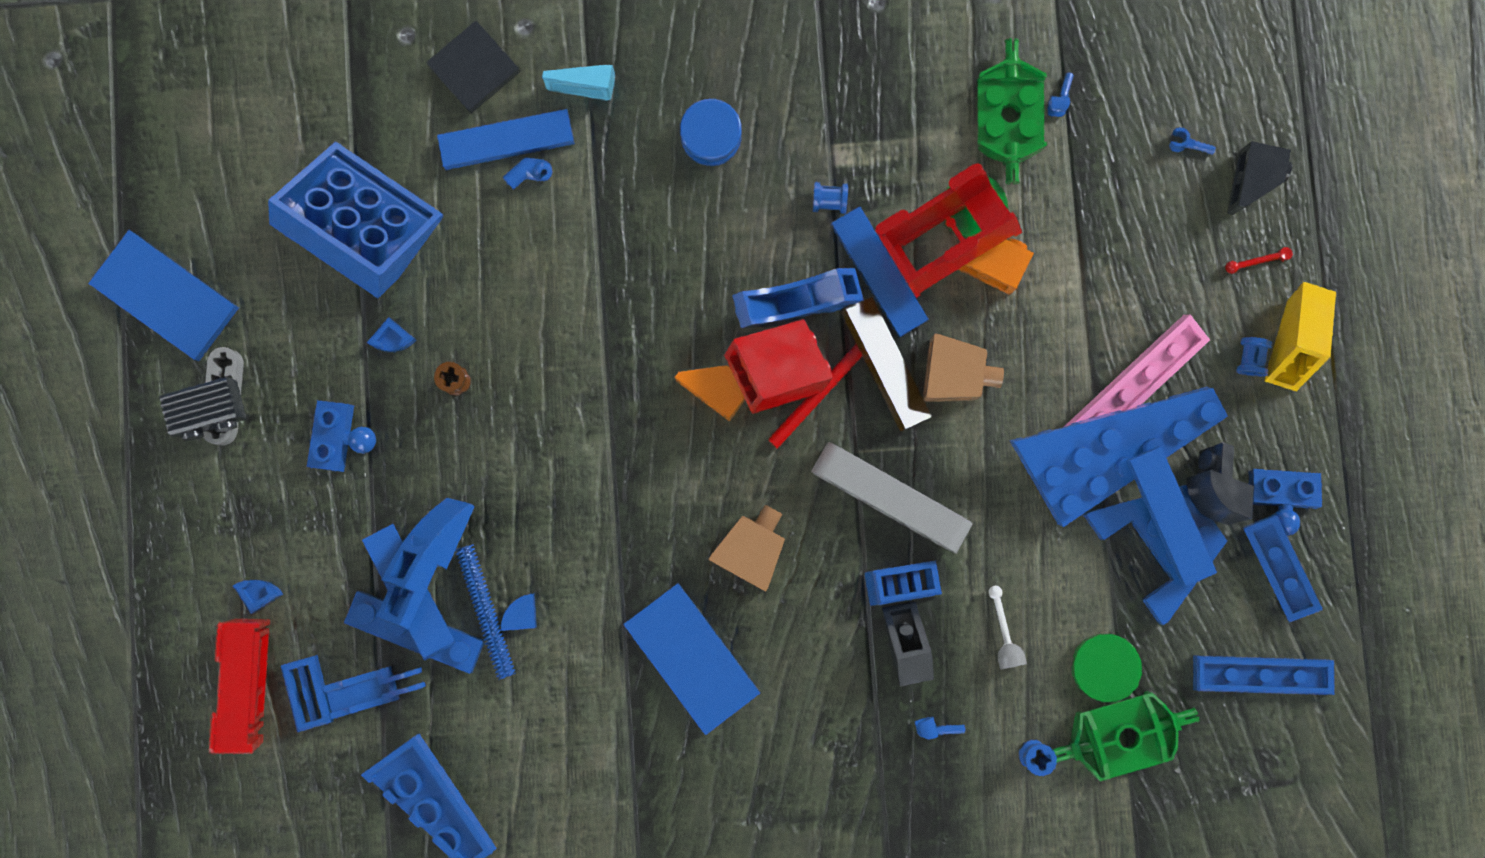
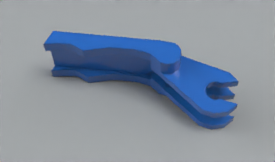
M389 666L322 686L323 692L327 694L331 713H329L330 719L400 699V694L426 687L425 682L397 689L395 680L421 673L422 669L417 668L393 675L392 668Z

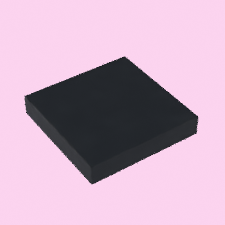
M474 21L426 62L429 68L470 114L520 73L517 65L477 21Z

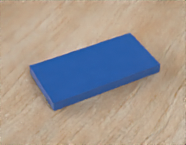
M128 230L88 283L196 361L201 360L239 309L235 304L130 230Z
M679 583L623 624L705 735L760 694L758 688Z

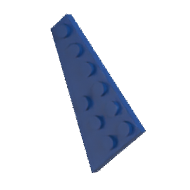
M1204 387L1170 396L1169 399L1154 403L1148 402L1137 405L1136 408L1115 411L1071 423V425L1055 430L1049 429L1038 432V434L1033 436L1020 437L1009 441L1057 524L1064 527L1134 480L1126 460L1155 447H1162L1167 458L1228 417L1214 389Z

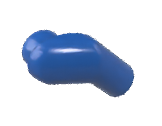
M524 158L506 173L503 179L514 190L525 179L535 181L550 179L552 167L550 163L542 159Z

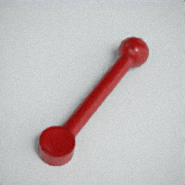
M1284 247L1274 254L1241 262L1229 261L1225 265V270L1229 274H1234L1238 269L1277 259L1287 261L1292 258L1293 252L1290 248Z

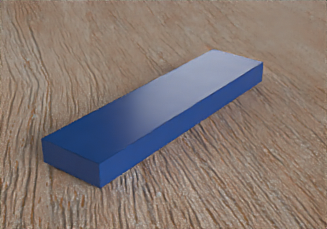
M567 109L437 135L445 170L575 144Z
M861 207L832 222L831 227L898 338L926 323L929 320Z
M1155 447L1126 460L1181 586L1187 587L1216 574V569L1162 447Z
M394 524L362 539L381 578H383L390 562L403 543ZM384 582L387 590H389L390 584ZM427 589L408 629L424 660L456 644Z
M1193 655V690L1334 695V660Z

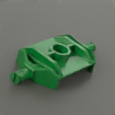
M1012 38L1006 39L1005 59L981 72L978 76V150L988 158L1000 161L1002 166H1006L1005 184L1007 185L1011 183L1012 185L1019 184V165L1021 162L1040 153L1047 146V142H1044V81L1047 78V73L1020 60L1019 39L1014 38L1013 42ZM1005 108L1014 109L1018 114V121L1013 123L1005 121L1002 118L1001 111Z
M1145 691L1144 695L1086 712L1077 711L1075 713L1071 742L1068 745L1052 750L1057 757V763L1072 758L1076 761L1079 760L1099 781L1107 780L1172 761L1178 749V731L1182 730L1181 726L1199 722V717L1196 716L1198 713L1194 707L1178 713L1171 712L1152 692ZM1126 728H1132L1136 734L1135 742L1129 747H1123L1119 741L1120 733Z

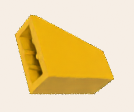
M1303 282L1287 300L1268 364V376H1265V382L1297 392L1330 358L1336 300L1335 291Z

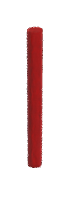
M857 344L831 370L833 379L821 393L806 397L768 439L775 448L778 449L862 357Z

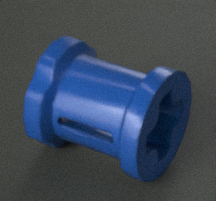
M815 182L813 212H818L819 209L840 210L841 214H846L848 184L836 187L821 186L820 182Z
M1257 337L1241 338L1240 344L1244 347L1241 365L1237 366L1236 372L1247 376H1268V369L1265 368L1268 349L1272 348L1273 342Z
M1028 740L1023 743L1019 750L1021 764L1027 767L1031 773L1037 776H1045L1055 769L1057 764L1055 752L1039 740ZM1037 750L1044 754V757L1039 758V764L1031 761V758L1036 757Z

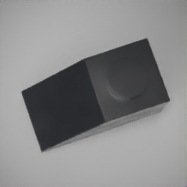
M1251 141L1239 151L1227 214L1235 215L1288 180L1292 171V162L1289 161L1291 149Z
M916 602L882 608L892 661L900 686L934 680L932 651Z

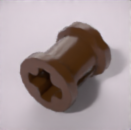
M454 362L442 363L434 373V381L438 388L451 395L459 396L466 392L471 385V377L468 375L467 370ZM456 374L459 376L458 382H447L448 375L454 376Z

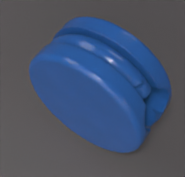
M704 99L691 105L684 113L680 123L681 142L687 155L695 162L707 166L720 165L729 161L740 147L742 138L741 121L736 111L729 104L717 99Z

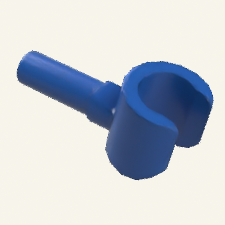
M1072 73L1065 74L1059 97L1050 96L1047 107L1048 116L1062 117L1065 115L1070 105V98L1068 96L1074 76Z
M1178 127L1172 132L1173 136L1180 137L1184 141L1183 143L1171 141L1169 147L1173 152H1181L1185 148L1209 154L1215 152V146L1190 139V133L1185 128Z
M926 717L915 721L918 735L925 739H934L944 734L965 733L964 725H941L936 727L934 717Z

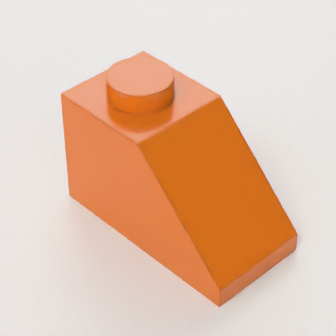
M1010 238L958 270L1010 295L1017 289L1034 253L1027 250L1028 247L1025 243Z
M727 365L681 371L675 376L676 382L728 421L732 419L745 402L737 381Z

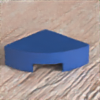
M388 317L367 343L381 351L397 352L411 346L416 339Z
M246 580L233 585L250 614L257 613L284 595L279 588L264 580Z
M528 594L522 596L506 609L501 622V631L537 627L535 595Z

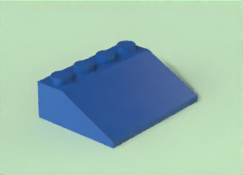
M336 141L268 200L269 225L376 298H379L402 275L443 218L441 212Z

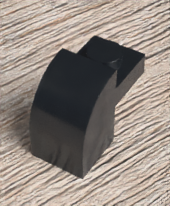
M1223 442L1199 451L1198 474L1187 478V489L1194 506L1201 514L1211 520L1230 525L1252 518L1254 486L1232 478L1234 446Z

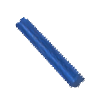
M474 544L455 550V552H458L456 556H459L457 558L460 560L458 563L462 564L460 568H463L461 572H465L462 575L466 576L464 580H467L465 584H469L467 585V588H470L468 592H472L469 594V596H473L471 600H474L472 604H476L473 608H477L475 610L477 612L476 616L479 617L477 620H480L479 624L482 625L480 627L483 629L481 632L485 633L483 634V637H486L484 641H488L485 644L489 645L487 649H491L488 653H492L490 657H494L491 659V661H495L492 665H497L494 667V669H498L495 673H499L496 677L503 679L516 674L514 673L515 669H512L514 665H511L513 662L509 661L511 657H508L510 653H506L508 649H505L507 645H503L506 641H502L504 637H500L503 634L499 633L501 629H498L501 625H496L499 621H495L498 617H494V615L497 613L493 612L495 608H492L494 604H490L493 602L489 600L491 596H487L490 592H486L489 589L485 588L487 584H483L486 582V580H482L485 577L480 576L483 572H479L482 570V568H478L481 565L476 564L479 562V560H475L478 556H474L477 553L472 552L475 550V548H471Z

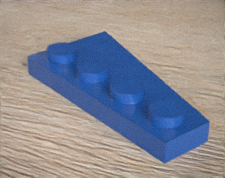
M420 734L414 736L361 774L369 783H375L384 792L382 795L392 805L396 803L410 816L408 819L417 828L421 826L433 837L432 841L450 858H486L497 849Z

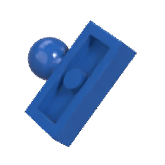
M317 400L307 467L344 472L348 445L353 451L361 454L368 453L374 448L376 436L371 429L357 427L350 432L354 411L353 405Z
M1252 469L1249 471V485L1254 486L1253 505L1278 506V511L1274 514H1277L1287 536L1296 533L1300 527V518L1293 511V507L1308 509L1322 507L1321 473Z

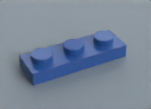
M1277 514L1243 527L1289 623L1323 610Z

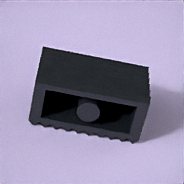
M228 377L159 396L168 434L180 437L183 441L203 438V432L214 428L216 432L237 428L236 422L247 419L237 380Z

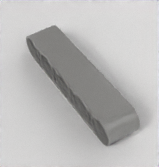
M827 442L811 470L813 474L955 554H957L973 523L830 442Z

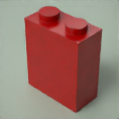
M804 319L736 338L724 354L752 414L821 393L833 379L830 364L823 358L817 346L816 337L809 330Z

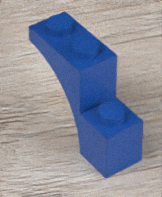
M835 268L797 282L759 290L741 291L732 295L736 316L739 319L741 328L782 326L811 314L833 313L864 300L855 268Z

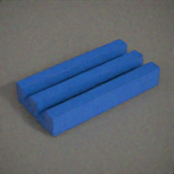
M318 655L281 665L297 732L334 722V719H330L329 713H331L327 694L323 692L322 686H325ZM306 665L309 666V670H310V674H311V678H312L314 690H315V693H316V697H317V701H318V705H319V709H320V713H321V717H322V718H320V719H319V715H318V711H317V707H316V703H315V699H314V695H313V691H312V687H311V683H310V679H309V675H308V671H307ZM295 668L298 669L310 717L309 722H306L293 672Z

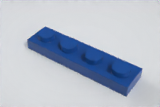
M363 591L356 592L344 624L421 654L408 629L385 622L376 617L384 601L383 599ZM447 626L456 644L430 658L466 673H473L485 641Z

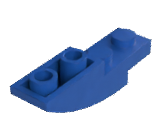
M446 498L422 518L399 547L382 578V581L390 584V588L379 609L377 618L406 629L410 628L437 566L445 569L448 568L475 506L470 503Z

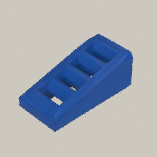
M936 561L865 572V581L871 606L942 594ZM919 570H924L927 590H922ZM906 572H910L913 586V592L911 593L909 592ZM894 574L897 576L900 593L898 595L895 594L892 577ZM882 576H883V582H884V589H885L886 597H884V592H883V586H882V580H881V577H882Z

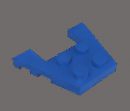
M1187 485L1179 486L1209 556L1213 561L1226 544L1227 539L1215 522L1201 514L1194 506L1189 496ZM1143 497L1085 513L1083 516L1100 540H1105L1131 522L1170 578L1169 581L1142 599L1159 625L1168 623L1196 583L1187 587L1181 586Z

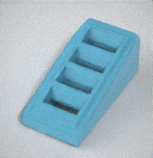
M598 65L543 71L542 78L548 91L611 100L615 72L613 65Z

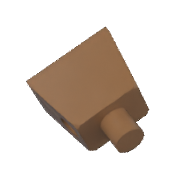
M934 334L929 342L922 398L925 402L977 400L982 395L983 386L1001 388L1004 368L986 366L987 350L940 334Z
M764 505L755 522L742 516L711 554L709 560L758 588L767 591L785 540L773 532L782 514Z

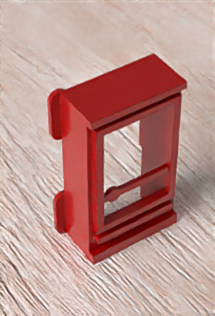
M979 163L971 165L952 177L948 183L950 188L911 213H908L907 210H900L879 223L875 228L876 233L916 298L925 289L1006 239L1023 233L1014 212L1010 213L991 186L985 170ZM965 207L981 229V232L964 239L957 228L956 220L951 218V216ZM946 220L947 227L953 230L960 243L948 249L944 255L916 271L901 247Z
M232 619L218 623L215 660L220 662L217 713H213L211 719L210 753H253L263 743V734H258V730L264 725V721H259V719L264 716L269 644V628H265V626L270 625V619Z

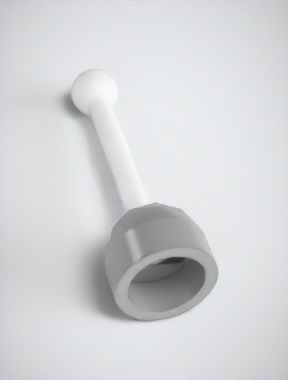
M992 586L989 589V596L994 599L1004 640V645L998 652L1000 669L1025 665L1027 661L1024 651L1020 646L1011 643L1000 598L1002 596V589L999 586Z

